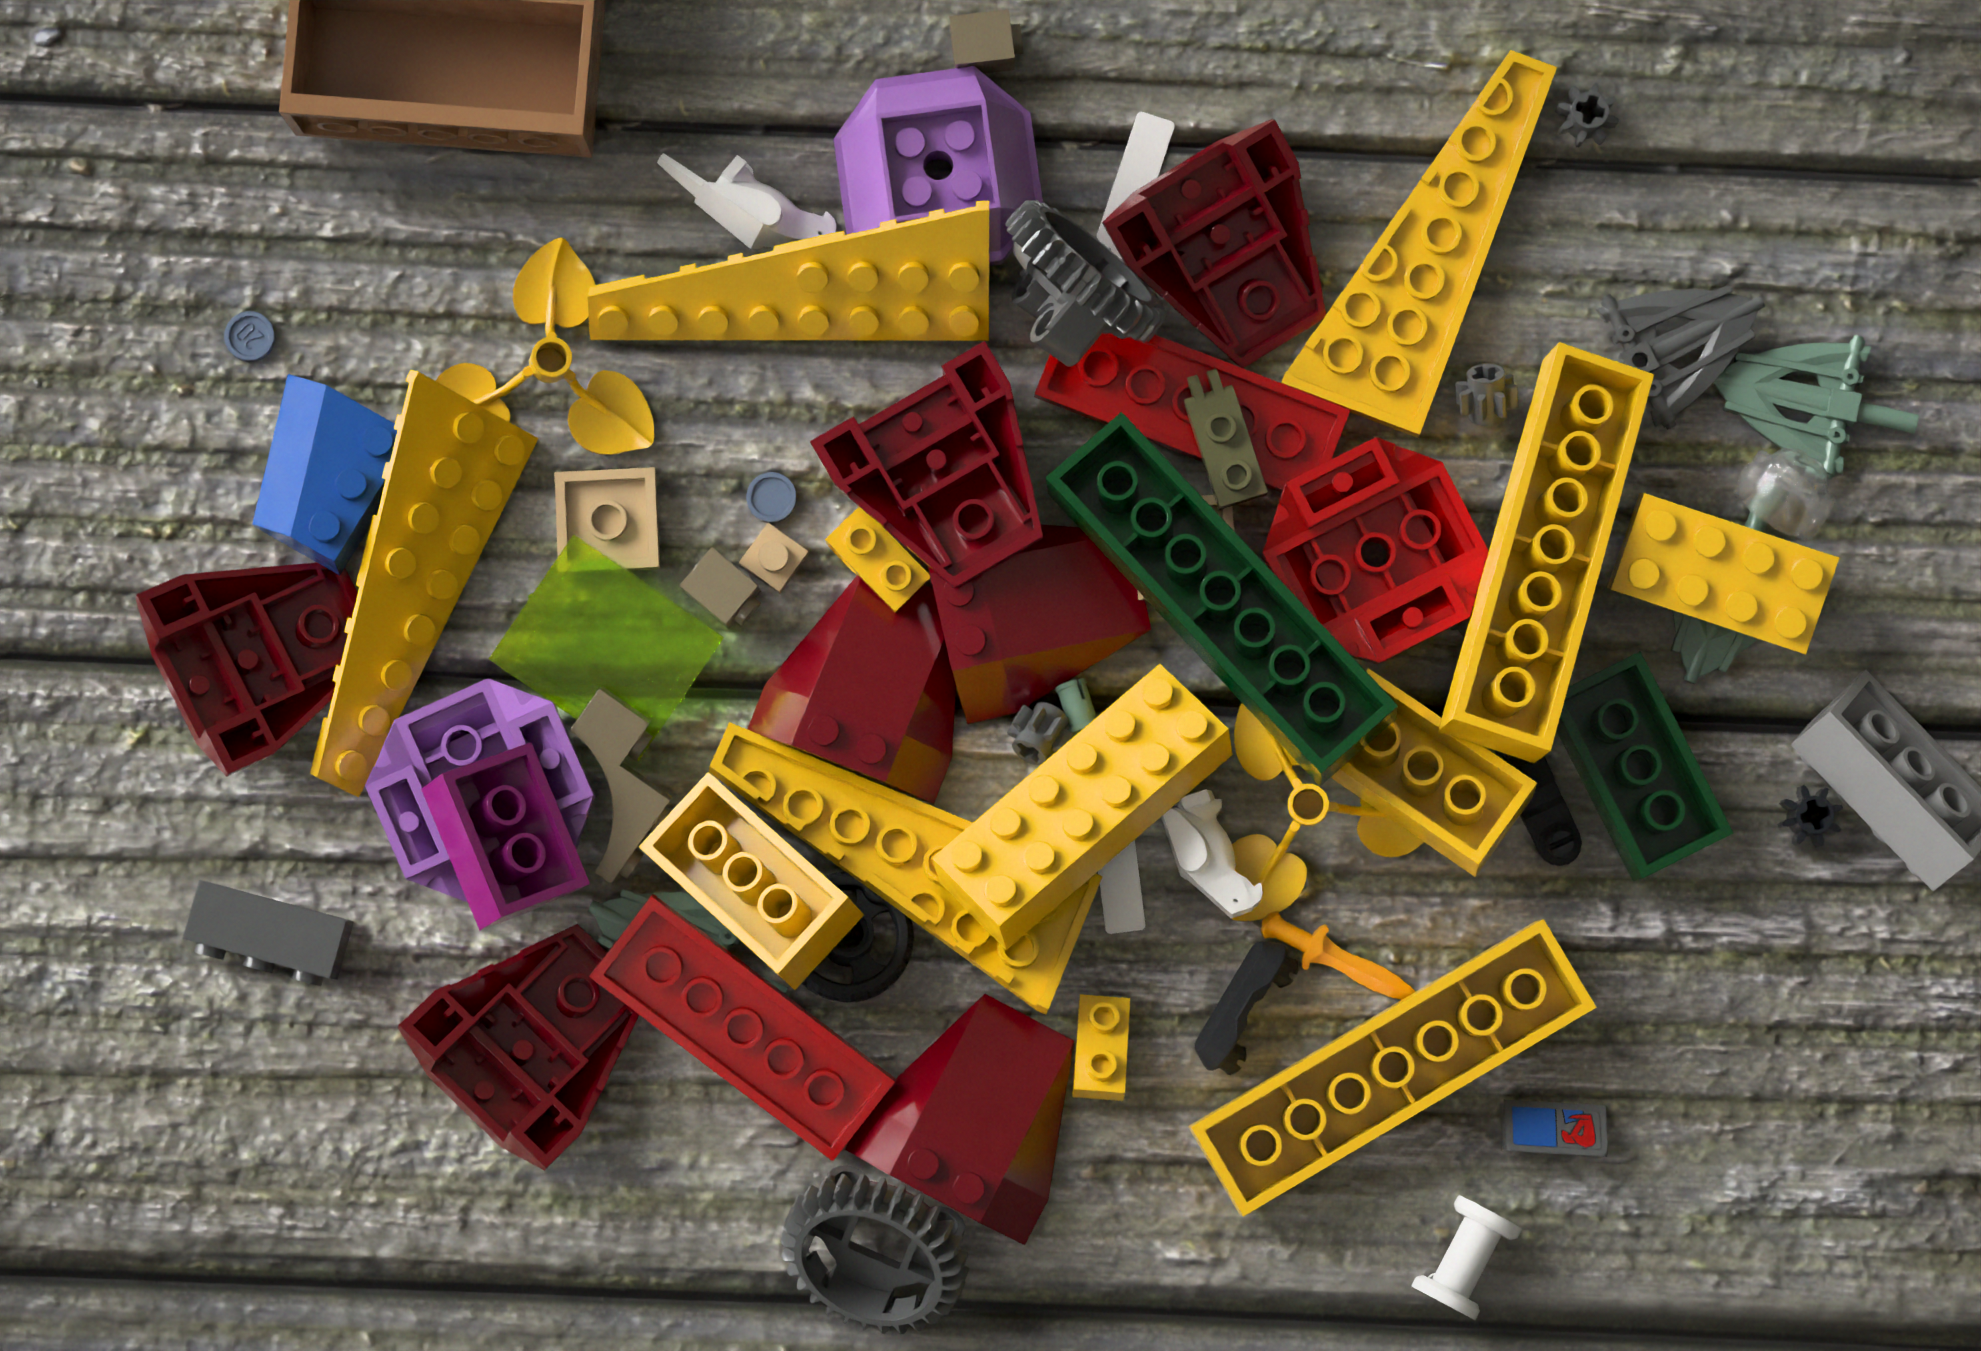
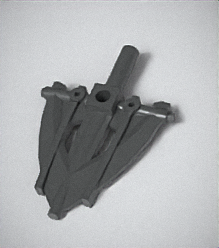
M1731 285L1715 291L1694 289L1666 290L1641 294L1619 301L1612 298L1611 294L1601 299L1602 307L1596 309V311L1605 323L1611 322L1616 332V335L1612 336L1611 339L1615 345L1618 343L1622 344L1625 350L1618 356L1619 361L1617 362L1654 374L1648 398L1654 408L1651 411V416L1655 427L1662 424L1668 430L1676 426L1675 415L1704 393L1730 364L1740 347L1756 337L1754 331L1750 329L1758 311L1765 307L1760 296L1751 299L1732 294ZM1673 317L1693 320L1656 337V325ZM1706 344L1701 356L1695 363L1681 370L1669 364Z

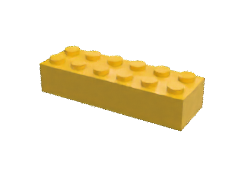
M1161 664L1157 665L932 857L940 884L1005 950L1009 949L1233 755L1229 728Z

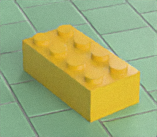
M1639 493L1607 588L1806 655L1839 557L1646 493Z
M1368 668L1366 672L1398 705L1396 720L1331 778L1476 877L1533 798L1537 782L1487 748L1438 732L1441 722L1439 715Z
M709 772L639 846L662 870L794 990L799 987L864 916L849 897Z

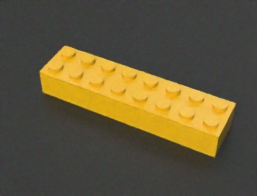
M1561 342L1543 359L1438 732L1532 763L1537 762L1551 751L1654 374Z
M1537 920L1188 1127L1238 1213L1244 1217L1597 1007L1545 920Z

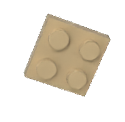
M655 467L554 472L558 572L560 574L660 569L657 475Z

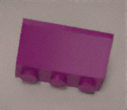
M532 742L442 773L421 788L479 931L523 915L590 884Z

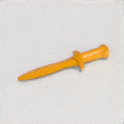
M1279 911L1267 914L1262 920L1261 934L1263 938H1276L1302 951V968L1304 970L1309 969L1310 963L1324 964L1341 971L1372 991L1400 1000L1416 992L1404 980L1385 967L1351 954L1337 946L1327 937L1326 934L1329 931V926L1326 924L1321 925L1311 934L1285 921Z

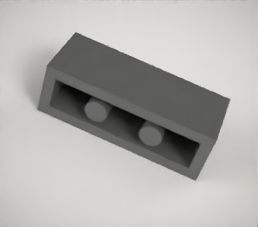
M199 880L182 939L196 942L195 953L224 960L226 951L245 956L243 966L273 973L275 964L294 969L292 979L321 986L324 977L338 980L354 921Z

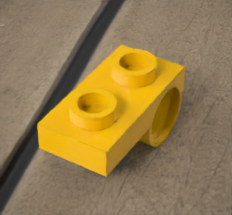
M860 507L849 515L825 539L829 548L856 575H859L894 612H897L930 579V574L900 543Z
M1080 994L1072 1097L1114 1101L1124 1100L1130 998Z

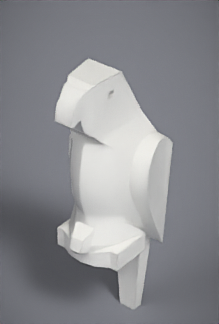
M664 153L658 159L657 163L696 197L694 201L696 205L750 249L774 248L776 245L836 232V222L828 212L820 216L800 210L781 192L757 181L753 176V169L738 155L726 167L715 183L705 181Z
M1205 789L1184 796L1161 818L1180 876L1192 883L1230 918H1234L1251 912L1258 906L1263 895L1262 885L1258 883L1256 886H1253L1246 877L1235 871L1236 863L1232 843L1225 830L1217 821V815L1222 810L1221 799H1215L1211 790Z

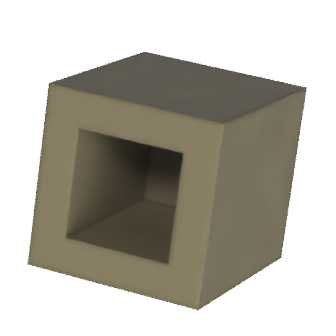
M1009 9L949 16L954 68L975 66L983 74L1014 70L1015 54H1023V42L1020 24L1011 25Z
M713 547L679 585L686 595L728 630L735 622H738L741 626L744 625L761 604L756 599L761 592L759 586Z

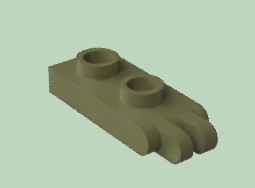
M1217 369L1206 372L1211 389L1210 392H1203L1197 375L1187 378L1192 397L1184 399V405L1218 510L1266 496L1268 491L1235 390L1232 385L1223 387Z

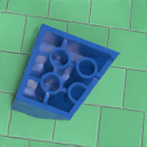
M288 374L252 523L253 526L336 574L341 575L370 528L372 516L378 513L386 480L382 478L385 463H390L398 431L394 429L395 423L325 384Z

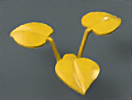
M563 237L554 239L537 250L524 264L515 280L512 299L518 317L527 324L546 323V338L538 341L533 347L529 366L525 367L518 375L497 390L496 382L491 372L480 365L472 363H460L451 366L436 379L438 383L508 422L510 421V412L500 398L509 394L532 376L544 383H555L565 379L574 393L581 397L569 409L568 426L572 437L582 448L599 455H614L647 449L654 442V422L651 410L643 393L631 379L615 371L603 370L594 374L586 390L576 379V374L569 369L572 362V352L565 341L557 338L555 324L563 328H573L582 324L589 317L587 295L589 287L594 286L595 281L589 269Z
M1243 703L1241 704L1237 713L1234 730L1237 758L1244 770L1260 781L1272 780L1284 771L1294 788L1288 798V811L1293 821L1278 847L1271 838L1261 834L1242 837L1232 844L1236 863L1235 871L1246 877L1253 886L1261 883L1263 895L1261 902L1251 912L1231 919L1235 921L1261 920L1267 914L1275 911L1281 912L1294 903L1304 889L1307 868L1301 858L1286 852L1301 825H1317L1324 820L1328 812L1361 816L1357 825V833L1361 842L1371 852L1382 857L1403 856L1416 850L1424 843L1360 797L1361 806L1329 802L1322 788L1314 784H1302L1292 767L1300 764Z

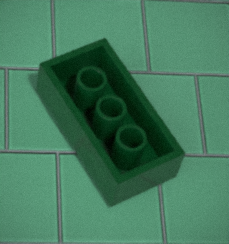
M1641 651L1568 687L1556 731L1633 881L1643 879L1733 834Z

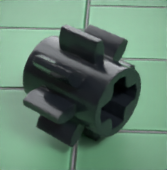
M1803 785L1797 787L1796 790L1798 801L1794 802L1789 799L1780 801L1779 804L1782 808L1788 811L1786 820L1781 821L1777 825L1778 828L1789 827L1795 833L1792 838L1793 845L1802 843L1805 837L1810 836L1815 848L1824 845L1823 832L1827 831L1828 833L1835 834L1841 831V828L1833 823L1834 813L1841 811L1843 806H1832L1826 800L1828 788H1822L1816 792L1815 796H1810L1808 788ZM1807 808L1809 810L1817 809L1820 814V819L1815 820L1813 824H1803L1800 814L1806 812Z

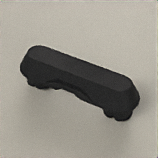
M1495 751L1497 756L1537 782L1534 796L1522 811L1520 817L1542 859L1556 866L1568 865L1573 862L1581 852V836L1558 789L1545 756L1532 763Z
M1255 943L1228 985L1195 1042V1050L1207 1070L1213 1071L1220 1068L1227 1075H1232L1242 1068L1237 1064V1061L1245 1062L1247 1053L1245 1046H1240L1237 1044V1041L1247 1026V1016L1255 1002L1264 998L1272 982L1279 988L1286 987L1293 982V979L1289 977V973L1297 975L1299 970L1298 961L1287 956V949L1283 943Z

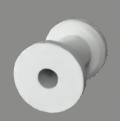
M1458 1195L1454 1202L1456 1212L1465 1216L1436 1273L1428 1277L1424 1275L1417 1276L1411 1286L1476 1320L1480 1312L1477 1303L1469 1300L1501 1236L1509 1240L1517 1239L1522 1228Z

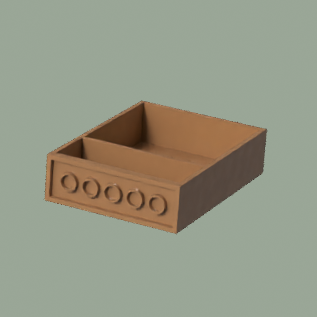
M289 0L279 113L296 136L592 158L606 0Z

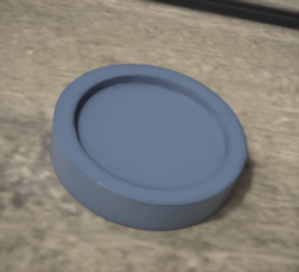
M245 311L235 315L228 322L224 332V340L228 350L236 358L246 362H255L265 358L272 351L275 345L276 334L273 325L264 315L254 311Z
M767 472L757 476L750 483L746 500L751 513L757 519L767 523H777L791 515L796 506L797 495L794 485L786 476L775 472Z

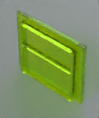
M573 534L536 590L528 596L527 603L488 659L547 700L555 703L556 706L575 719L579 718L598 689L604 686L652 720L645 731L653 737L637 758L639 762L677 705L684 701V695L724 639V636L605 553Z

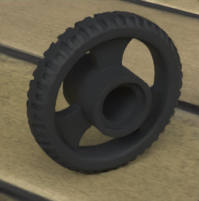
M847 872L828 874L825 877L841 891H856V906L864 914L854 926L861 933L862 941L852 948H845L837 944L827 955L837 965L851 966L853 979L851 984L838 983L824 978L813 970L801 984L814 994L831 1001L846 1003L865 1001L889 989L906 969L914 942L912 920ZM889 912L896 930V946L890 961L885 966L875 962L870 956L874 938L872 920L881 913Z

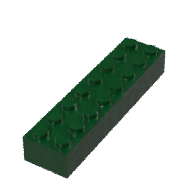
M1122 412L1045 477L1048 495L1319 786L1323 785L1396 720L1398 705Z

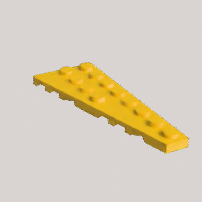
M1512 50L1509 51L1412 193L1398 210L1345 289L1338 296L1315 332H1313L1301 352L1285 372L1281 383L1348 408L1350 413L1414 437H1419L1555 75L1556 66Z
M976 201L975 207L945 213L944 209L930 211L929 217L898 224L896 219L880 222L879 228L845 235L844 231L780 244L774 246L773 251L744 257L743 253L728 256V261L698 268L696 263L680 266L679 272L646 279L645 275L590 286L587 295L590 340L989 341V201Z
M410 370L405 381L409 383L402 414H397L394 429L398 431L390 463H385L382 478L386 480L378 513L372 516L356 581L359 591L352 618H347L344 631L348 633L341 664L335 667L332 681L336 682L328 718L323 717L310 770L311 775L358 798L372 768L377 762L394 720L400 717L539 439L415 370Z
M729 722L709 766V773L1036 1011L1047 1014L1103 876L1095 873L1009 949L1005 950L940 884L932 861L933 856L973 822Z

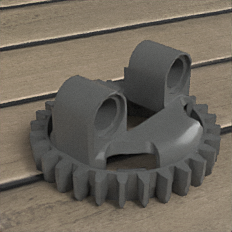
M1026 200L1005 223L1008 227L1007 232L1014 236L1012 238L1014 241V255L1023 267L1019 273L1021 278L1017 282L1011 296L1012 302L1037 319L1032 327L1030 340L1069 367L1078 363L1102 333H1111L1121 339L1132 337L1136 341L1140 339L1145 343L1153 338L1166 320V309L1158 299L1157 294L1150 290L1149 286L1125 265L1123 259H1120L1111 251V248L1106 247L1096 236H1092L1082 225L1079 226L1073 222L1068 215H1062L1056 208H1050L1045 202L1040 203L1038 200Z
M848 1165L837 1166L823 1179L819 1188L811 1184L804 1196L798 1195L785 1219L780 1241L784 1247L782 1258L784 1261L789 1262L787 1273L790 1276L799 1277L797 1289L810 1290L812 1292L810 1302L822 1301L826 1304L827 1315L833 1311L844 1315V1324L849 1322L850 1319L859 1321L862 1324L863 1331L870 1324L877 1325L882 1334H885L890 1326H894L900 1334H904L909 1326H912L916 1331H921L927 1323L931 1325L937 1324L942 1315H948L962 1293L969 1268L965 1266L968 1252L960 1250L965 1233V1224L957 1212L943 1206L929 1207L923 1202V1194L915 1196L907 1192L906 1185L904 1184L896 1187L887 1184L886 1178L883 1177L880 1178L879 1182L870 1181L864 1172ZM860 1216L891 1225L911 1238L902 1262H898L850 1240ZM815 1236L824 1241L830 1254L836 1260V1265L830 1271L829 1276L826 1274L828 1269L823 1264L817 1251L812 1253L809 1251ZM916 1283L929 1285L922 1300H919L918 1295L906 1298H897L894 1303H891L894 1288Z

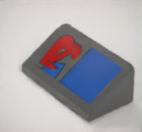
M1504 1099L1501 1150L1607 1157L1606 1105Z

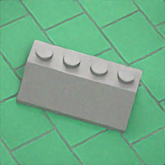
M1866 669L1835 697L1792 742L1791 746L1800 754L1803 762L1811 769L1816 770L1835 790L1838 798L1844 804L1851 806L1870 826L1873 834L1880 841L1887 843L1906 863L1909 871L1915 877L1921 879L1932 891L1936 890L1973 861L1981 851V787Z

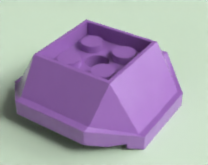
M975 66L875 79L833 139L846 234L879 228L880 222L896 219L898 224L929 217L930 211L944 209L945 213L975 207L976 201H989V266L1001 265L1013 251L1014 241L1012 238L1014 236L1007 232L1008 227L1005 225L1009 217L1026 200H1038L1040 203H1043L1031 114ZM937 159L944 160L951 165L953 170L947 178L934 180L927 176L924 171L929 162Z
M487 678L394 720L365 787L405 879L467 902L421 788L442 773L532 742L577 850L596 796L555 703Z

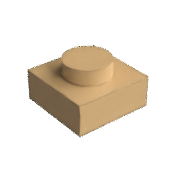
M767 523L739 561V565L781 594L809 555V551L770 523Z

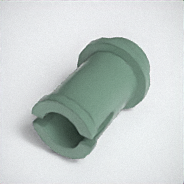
M1086 678L1072 680L1055 688L1063 711L1069 720L1068 731L1072 732L1074 736L1096 718Z

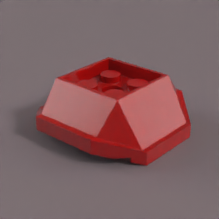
M1375 437L1285 483L1261 555L1267 567L1353 658L1378 665L1470 617L1489 550L1443 462ZM1369 542L1380 544L1387 553L1386 564L1380 567H1372L1366 564L1361 557V547Z

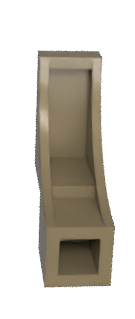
M601 686L570 731L579 737L595 755L609 784L613 805L612 830L607 849L595 873L609 883H612L618 873L627 879L641 860L644 853L638 850L637 847L647 832L651 834L669 815L671 810L666 808L672 796L623 762L626 756L636 761L653 736L645 731L652 720L604 686Z

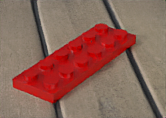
M1102 333L1080 361L1069 367L1050 354L1034 393V398L1105 425L1122 412L1151 443L1203 462L1184 405V399L1192 397L1187 378L1197 375L1203 392H1210L1211 389L1206 372L1217 369L1222 386L1232 385L1235 390L1266 487L1281 493L1287 481L1332 459L1350 413L1348 408L1158 335H1154L1149 342L1143 343L1140 339L1136 341L1132 337L1121 339L1111 333Z
M654 894L650 896L589 976L831 1161L835 1160L895 1083V1077Z

